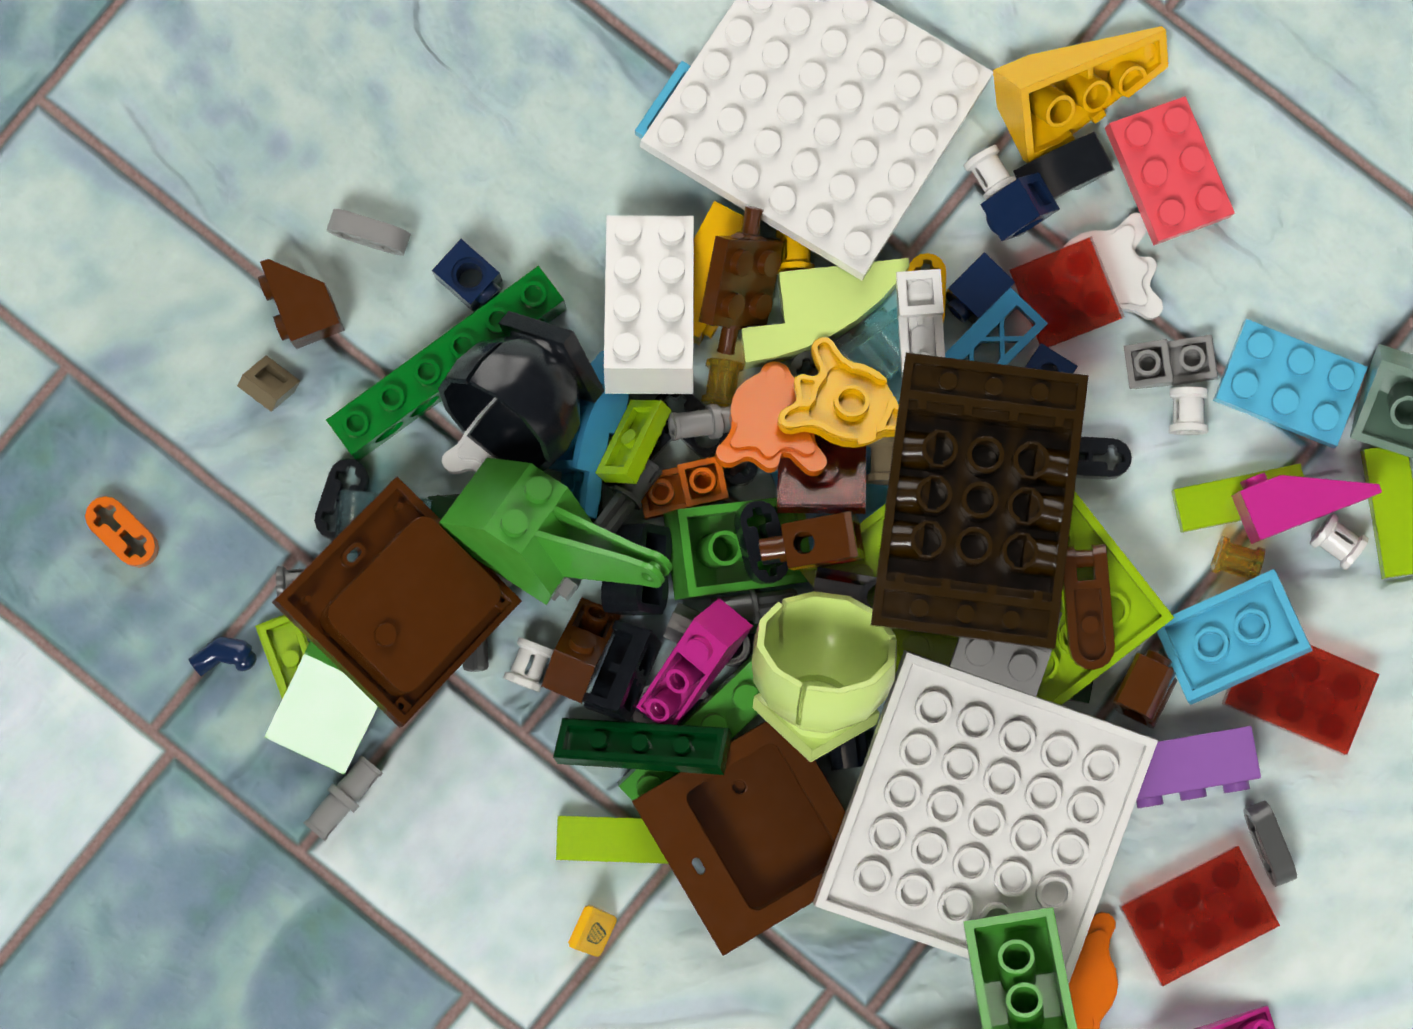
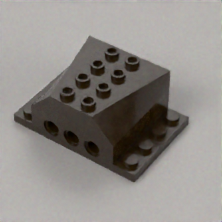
M906 352L882 526L871 626L1055 649L1089 375Z

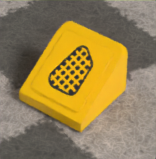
M590 904L586 905L568 941L569 947L599 957L607 944L617 918Z

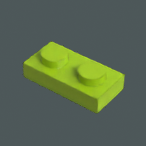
M630 400L595 473L605 483L637 484L672 410L662 400Z

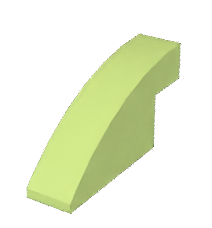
M909 258L875 261L862 281L838 266L779 272L778 288L783 324L742 328L741 341L745 369L762 367L768 362H783L793 359L802 352L811 351L813 342L818 338L827 337L834 341L856 327L896 289V272L908 271L910 267Z

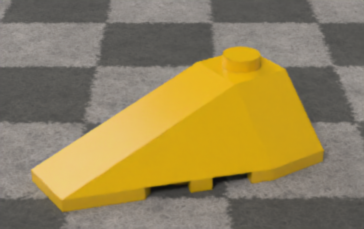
M1159 26L1030 54L993 69L997 108L1022 159L1029 163L1074 141L1073 134L1090 121L1095 124L1106 116L1104 110L1120 97H1131L1168 68L1166 29Z

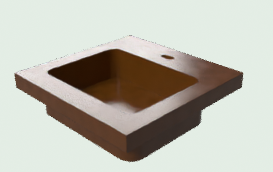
M396 477L272 603L400 728L414 716L522 600L490 568L471 557L439 525L441 519L405 483ZM352 550L357 551V558L353 562H349L347 555Z
M767 721L731 741L724 775L679 772L632 800L722 956L814 901L846 813L816 761L814 760L810 763ZM694 858H699L705 868L703 873H698L692 865Z

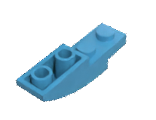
M601 351L590 364L605 390L604 351ZM604 391L595 403L580 399V428L567 451L549 467L551 470L562 472L561 483L570 489L590 519H597L598 506L601 501L602 479L595 472L607 449L609 437L614 435L627 408L629 394H605Z

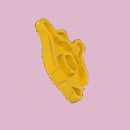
M821 337L815 340L811 347V356L818 374L815 376L800 374L795 377L794 393L796 401L779 413V429L785 434L814 433L830 443L850 448L867 446L884 437H894L898 402L887 385V378L879 371L865 364L852 362L845 358L830 338Z

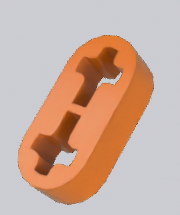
M103 496L96 498L89 504L85 514L87 525L120 560L132 567L141 568L148 566L156 559L159 551L157 539L122 503L112 497ZM102 507L107 510L116 508L113 518L121 525L117 531L105 523L99 527L98 523L101 520V516L98 514V511ZM127 533L139 541L144 537L147 541L143 547L147 552L143 557L136 554L129 557L128 553L132 548L123 539Z

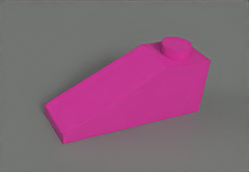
M1264 472L1240 482L1243 490L1231 497L1250 543L1254 544L1382 493L1379 484L1286 475H1279L1268 480Z

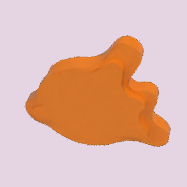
M768 362L758 374L747 379L737 388L732 397L729 414L730 432L723 442L718 445L715 453L716 462L720 466L732 468L742 462L749 461L763 471L773 473L778 469L780 459L785 457L791 459L808 476H817L824 472L827 464L826 456L818 447L814 433L785 434L778 427V415L781 410L796 401L794 393L795 377L792 376L785 364L781 362Z
M1099 912L1094 914L1069 982L1077 1029H1099L1101 1020L1112 1007L1117 995V973L1109 952L1110 939L1116 928V922L1109 913Z

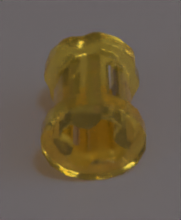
M719 358L706 359L705 366L709 368L706 394L702 395L701 402L706 405L718 404L719 407L731 406L732 397L737 390L739 372L744 371V363Z
M1221 536L1213 555L1210 571L1217 574L1223 571L1245 578L1248 581L1259 576L1266 550L1259 546L1254 550L1232 543L1230 538Z

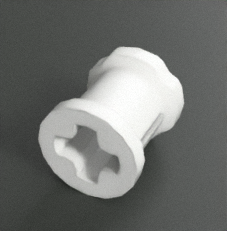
M997 145L984 149L963 165L966 171H972L985 192L983 194L985 200L1016 180L1015 176H1010L998 157L1000 150Z
M1171 388L1173 424L1169 426V433L1174 435L1207 434L1208 425L1204 424V398L1207 397V388Z
M1332 513L1316 531L1310 541V545L1314 548L1320 546L1337 558L1340 561V567L1346 570L1362 553L1369 538L1365 535L1357 536L1339 523V516Z
M519 637L517 644L520 648L511 671L505 672L503 678L525 688L540 692L542 687L539 681L548 658L552 657L554 650ZM531 655H533L534 659L530 666L529 672L526 675V667L528 665Z

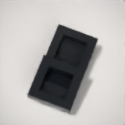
M1092 132L1021 166L1013 172L1016 178L1039 172L1053 198L1057 199L1072 190L1083 188L1115 169L1097 133Z

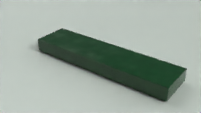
M562 718L553 758L557 764L724 775L733 734L729 728Z

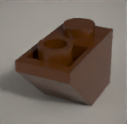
M270 259L260 261L264 275L259 276L258 280L266 300L274 299L280 314L273 316L282 341L290 339V342L298 349L345 331L331 293L324 282Z
M581 597L553 651L541 687L582 704V698L588 692L613 636V624L615 620H620L621 615L604 612L601 604Z

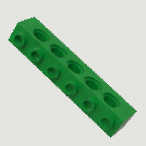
M538 265L326 419V421L355 460L360 461L442 401L438 388L449 370L462 355L478 342L506 337L498 323L508 311L549 323L567 310L565 300Z

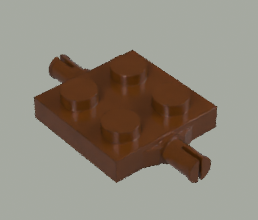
M745 206L741 231L731 236H715L699 322L710 326L722 327L716 350L722 354L735 355L739 330L747 326L767 325L768 317L772 310V298L777 273L781 266V253L784 241L758 235L762 212L764 211L761 208Z

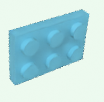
M1246 319L1241 326L1213 401L1334 449L1338 446L1368 367Z
M1275 569L1173 614L1174 619L1157 631L1190 705L1313 651Z

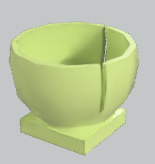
M815 591L784 598L782 603L778 601L759 621L754 637L752 654L753 682L760 692L754 696L752 708L810 763L878 724L880 712L877 708L886 700L893 685L897 658L896 635L891 628L871 626L872 608L851 596Z

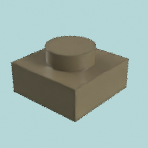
M266 355L242 374L237 387L272 412L296 391L300 380Z

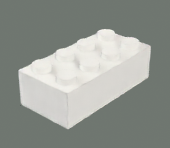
M607 215L604 324L605 394H693L694 216Z

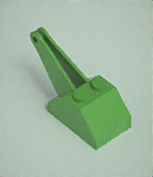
M486 458L439 522V525L471 557L545 605L550 602L566 577L659 588L665 580L664 576L669 575L673 569L672 563L663 554L635 544L593 524L567 486L531 463Z
M1053 907L963 921L981 1029H1077Z

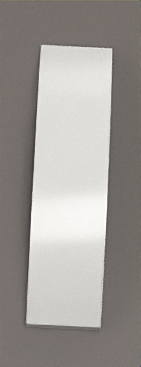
M941 269L896 272L901 377H903L906 352L945 357Z

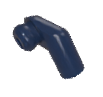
M220 637L188 660L196 672L203 676L221 662L234 664L238 671H247L255 665L257 657L251 651L252 646L245 640Z

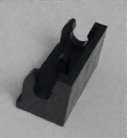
M615 620L612 627L615 636L591 693L584 694L582 702H584L583 706L586 709L624 722H630L662 642L652 630Z

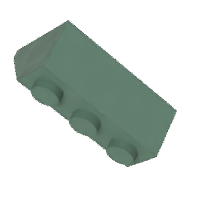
M1378 344L1362 384L1350 433L1351 439L1413 458V354Z

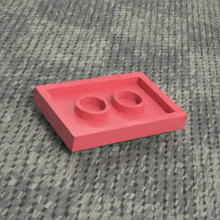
M1186 96L1111 122L1104 128L1153 246L1228 219L1235 214Z

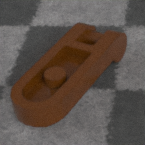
M1093 544L1091 549L1075 550L1074 546H1068L1063 581L1068 650L1071 659L1076 665L1083 669L1095 670L1104 667L1110 662L1115 649L1106 545ZM1092 567L1094 580L1078 581L1077 568Z

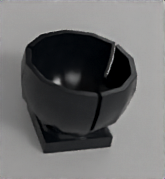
M508 311L498 323L506 337L481 341L474 345L455 362L438 390L445 410L462 432H465L481 411L494 398H497L474 425L467 437L496 459L531 463L545 472L567 451L580 428V399L595 403L605 390L574 331Z

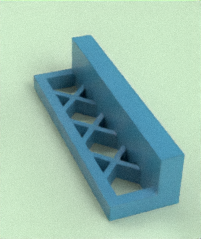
M1010 287L945 353V357L962 360L968 358V360L974 361V351L982 343H998L999 361L996 364L1008 365L1048 323ZM1016 309L1034 325L1024 336H1004V321ZM998 328V337H989ZM1005 343H1016L1005 354Z

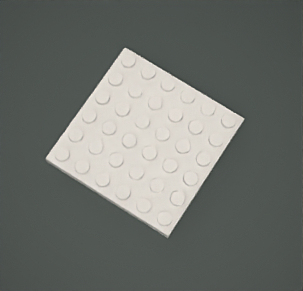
M735 0L641 139L640 148L745 210V206L763 209L761 217L763 222L862 281L990 81L993 71L874 0Z
M904 650L895 680L889 691L813 904L818 908L968 959L963 921L1053 907L1069 984L1158 740Z

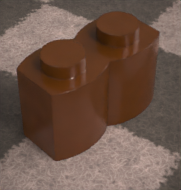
M1148 650L1146 655L1136 653L1112 701L1116 705L1115 710L1140 724L1154 728L1178 681L1175 678V671L1170 666L1172 661L1151 650Z

